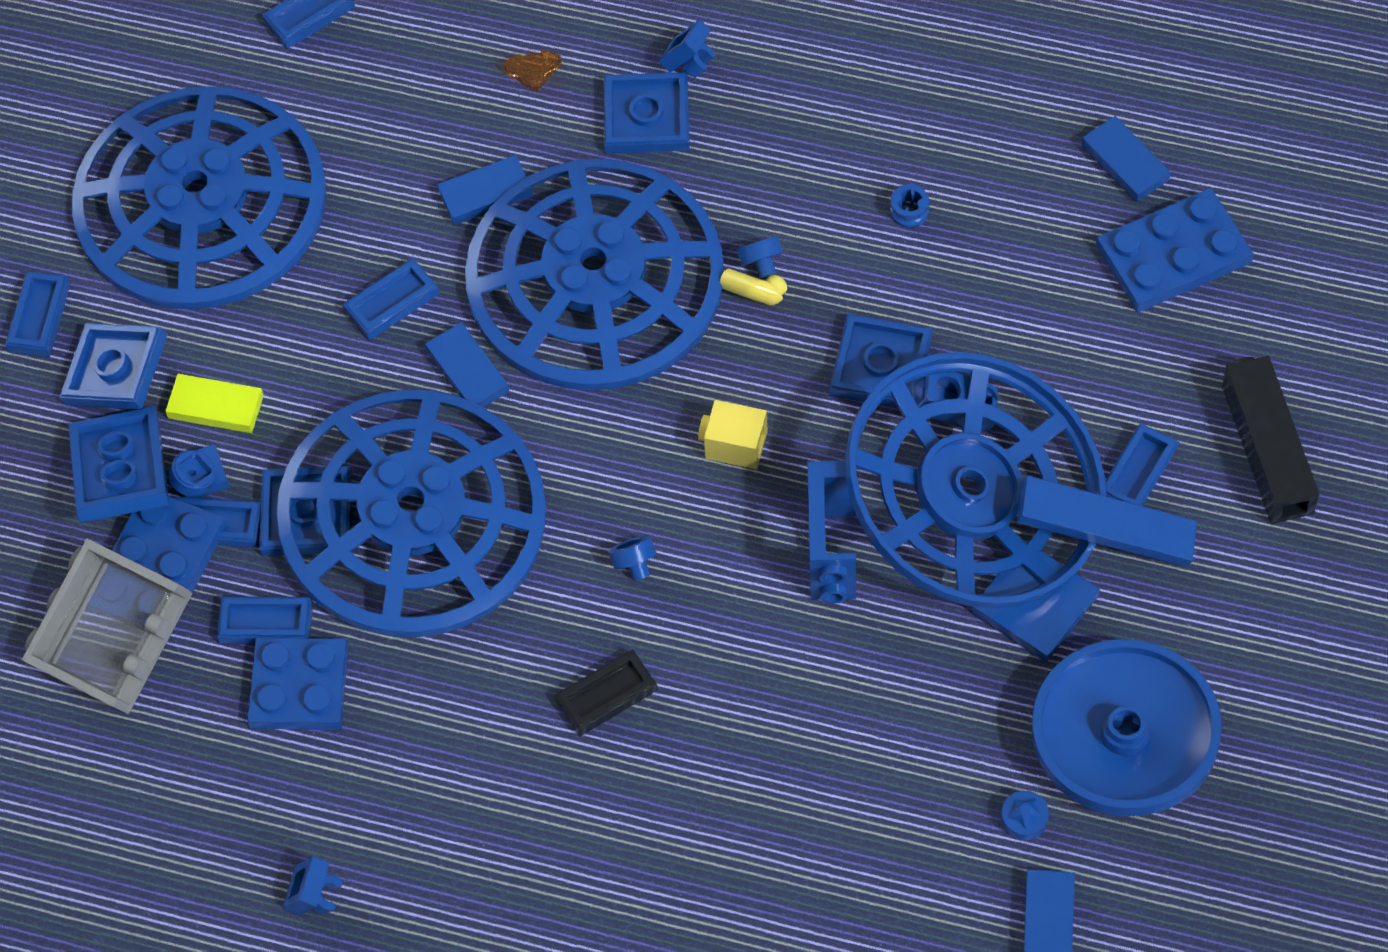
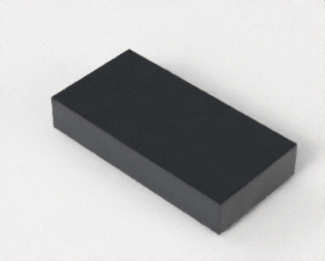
M632 649L555 694V699L580 737L658 691V687L653 677Z

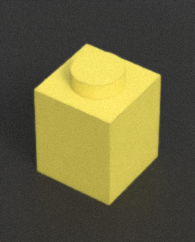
M715 400L711 415H703L699 428L698 440L704 442L705 459L757 470L768 432L767 410Z

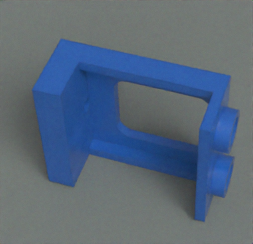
M808 461L811 600L820 599L825 603L835 604L844 602L846 599H856V553L826 554L825 518H854V509L846 482L845 461Z

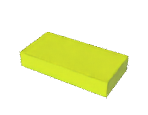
M177 374L165 412L168 419L252 433L264 395L262 388Z

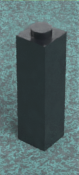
M1264 356L1256 359L1254 357H1243L1237 359L1232 364L1226 365L1222 389L1270 524L1314 515L1319 491L1270 357Z

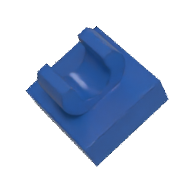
M701 19L697 20L673 38L659 62L670 73L683 64L685 70L696 78L707 69L705 64L715 56L713 50L704 44L711 29Z
M312 856L295 865L282 909L298 916L311 909L321 914L329 913L335 910L336 904L323 898L322 888L326 887L335 891L342 887L343 881L335 875H326L329 862Z

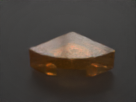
M540 51V53L524 56L518 54L503 64V72L537 93L562 65L561 56L550 51Z

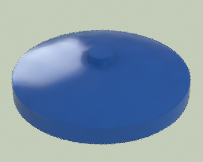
M1107 640L1088 645L1073 652L1048 674L1039 689L1033 709L1032 738L1034 749L1048 778L1059 790L1075 802L1089 809L1109 815H1149L1169 809L1188 798L1202 785L1211 772L1217 758L1221 740L1222 726L1219 705L1212 688L1204 676L1179 654L1163 646L1141 640Z

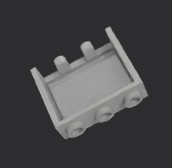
M87 538L83 546L76 549L71 556L68 564L69 572L61 587L56 588L49 597L47 613L41 625L35 628L29 635L25 644L26 653L22 660L129 714L193 593L178 583Z

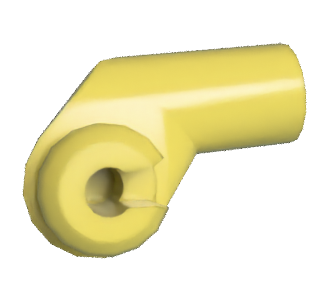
M726 269L720 279L722 289L769 306L783 300L782 295L787 291L785 280L778 275H770L763 281L733 269Z

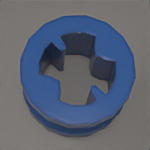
M906 184L895 189L891 195L890 210L893 221L904 228H914L925 222L929 211L927 192L915 184ZM911 201V205L916 202L917 210L909 211V207L903 210L902 203Z

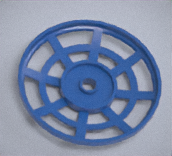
M215 86L184 88L158 95L136 105L119 116L101 132L86 152L77 171L72 191V216L77 237L88 260L100 275L118 290L140 301L166 308L188 310L213 308L240 301L264 290L282 278L302 258L312 244L323 219L326 204V177L319 151L310 134L293 115L278 104L257 94L235 88ZM198 99L196 111L171 115L148 127L137 121L143 115L164 106ZM216 99L235 100L257 106L276 115L278 118L260 127H256L251 122L236 115L214 111ZM194 122L191 139L169 146L157 136L158 133L173 126ZM211 122L232 126L246 135L231 145L226 146L221 142L209 139ZM290 129L296 134L308 158L311 170V183L285 179L281 156L270 139ZM121 130L133 138L118 155L109 178L86 182L94 161L108 142ZM141 146L155 156L146 174L123 176L129 160ZM260 146L269 161L271 177L247 175L240 158ZM203 180L207 182L201 191L189 192L185 190L191 181ZM144 191L149 208L131 224L122 209L120 193ZM248 192L269 193L263 210L250 225L239 213L246 201ZM107 195L110 215L121 235L103 253L96 245L87 227L84 199ZM283 196L309 199L308 208L299 229L289 243L276 254L261 235L275 219L282 204ZM160 222L165 227L181 233L180 249L159 245L144 236ZM227 225L236 235L234 238L221 244L198 249V236L201 233L214 231ZM135 247L140 252L154 259L179 264L178 288L162 287L144 282L125 273L116 265ZM246 247L263 265L254 272L232 282L207 288H196L197 264L224 259L240 252Z
M609 159L575 160L550 166L526 177L508 189L489 208L478 224L469 245L465 266L466 292L473 318L485 340L498 355L517 370L539 381L563 388L580 390L616 389L639 383L664 372L684 358L702 339L714 320L721 301L722 285L720 284V279L724 272L722 247L716 229L704 208L687 190L669 177L648 167ZM608 171L625 173L649 180L652 183L640 194H637L631 190L616 186L588 185L586 172ZM569 174L571 188L561 190L544 198L527 212L509 206L513 201L512 199L529 186L532 188L550 179ZM668 191L677 196L692 210L703 228L707 241H681L671 219L655 203ZM591 196L612 197L630 204L617 218L603 214H594ZM568 200H574L577 217L567 220L558 227L539 219L543 213L552 207ZM647 213L661 227L667 241L642 243L632 227ZM496 218L515 226L505 246L503 270L478 278L480 249L492 222ZM526 232L546 241L542 250L541 260L516 266L518 248ZM592 256L605 260L604 266L597 270H588L583 267L582 263L585 259ZM671 258L670 275L661 293L644 281L646 260ZM684 258H710L711 271L708 289L701 308L693 318L673 302L683 281ZM544 278L552 298L541 312L526 298L519 285L520 282ZM503 287L507 288L508 295L516 309L532 324L519 346H516L507 339L494 324L484 306L481 295ZM633 296L650 306L636 318L614 326L611 310L625 304ZM566 307L580 312L594 313L597 329L573 328L559 324L556 321ZM661 316L682 331L673 342L657 353L638 362L621 366L617 341L627 339L644 331ZM547 334L570 343L599 344L603 369L583 370L565 368L544 362L534 357V354Z
M967 352L938 353L919 358L889 374L874 388L859 408L849 431L845 452L846 482L851 504L862 529L876 550L896 571L918 587L942 599L974 607H1013L1041 599L1068 581L1084 565L1096 546L1094 542L1079 539L1076 549L1060 570L1055 571L1037 555L1051 537L1052 531L1038 528L1031 541L1026 544L1008 526L1018 514L1023 481L1017 466L1019 463L1031 456L1041 479L1058 483L1055 469L1043 445L1063 431L1071 442L1080 462L1086 491L1106 496V481L1099 452L1088 429L1075 410L1055 389L1036 375L1011 362L988 355ZM960 372L971 374L967 399H943L925 404L920 408L906 386L907 383L914 379L936 373ZM989 378L1001 381L1021 391L1039 404L1051 417L1031 432L1009 413L986 404L985 399ZM891 394L904 419L899 422L890 434L883 449L882 457H878L858 449L860 438L870 416L878 405ZM963 414L962 433L953 434L939 440L927 422L928 419L941 415ZM982 419L1002 427L1014 436L1018 442L1005 450L991 439L981 436ZM910 431H913L927 452L921 460L918 469L894 462L901 442ZM857 468L880 476L883 501L891 520L896 526L883 535L872 521L863 501L857 478ZM966 477L975 481L979 487V495L966 493L961 487L960 478ZM893 481L916 487L917 497L922 510L907 520L896 500ZM935 524L946 533L955 536V557L935 549L918 534ZM994 536L1011 554L1009 557L996 561L975 562L974 540H982ZM908 541L929 560L954 570L957 590L946 587L923 575L904 561L895 549ZM1023 565L1042 582L1030 590L1011 596L976 595L974 575L1000 574Z
M400 390L384 392L357 400L334 412L310 432L298 446L285 469L278 493L276 515L280 544L288 567L300 586L320 607L339 620L365 631L386 636L423 637L444 634L468 626L492 613L513 595L528 576L538 557L545 533L546 500L542 478L533 456L521 438L502 419L484 407L459 396L428 390ZM408 401L422 402L418 419L391 420L363 430L352 418V416L359 412L385 404ZM439 405L455 407L477 416L497 429L503 436L481 446L475 439L463 431L445 423L437 422ZM333 427H336L349 441L331 458L322 474L321 481L294 482L298 469L308 451L324 434ZM415 431L411 451L397 452L387 456L374 441L378 437L395 432ZM433 433L455 441L469 453L448 464L443 459L429 453ZM357 450L371 465L360 484L334 482L343 464ZM516 451L529 478L532 495V514L505 507L506 498L503 481L493 460ZM482 467L490 484L492 504L465 498L464 487L460 478ZM407 495H417L424 501L423 505L415 511H406L398 503ZM291 500H317L318 524L328 547L308 564L305 563L300 555L292 533L290 519ZM330 500L357 502L360 523L341 537L338 536L331 519ZM469 517L488 521L487 527L479 541L467 554H464L453 539L462 524L463 518ZM502 525L528 532L526 543L515 564L501 581L489 590L474 567L492 549L500 534ZM370 538L371 541L382 549L392 552L389 571H382L366 564L356 557L352 551ZM438 549L449 563L447 567L429 573L407 574L409 559L413 555H422ZM340 562L345 568L361 579L386 587L382 614L367 611L346 602L327 589L319 578ZM459 578L474 599L462 607L440 614L400 617L404 590L434 588Z

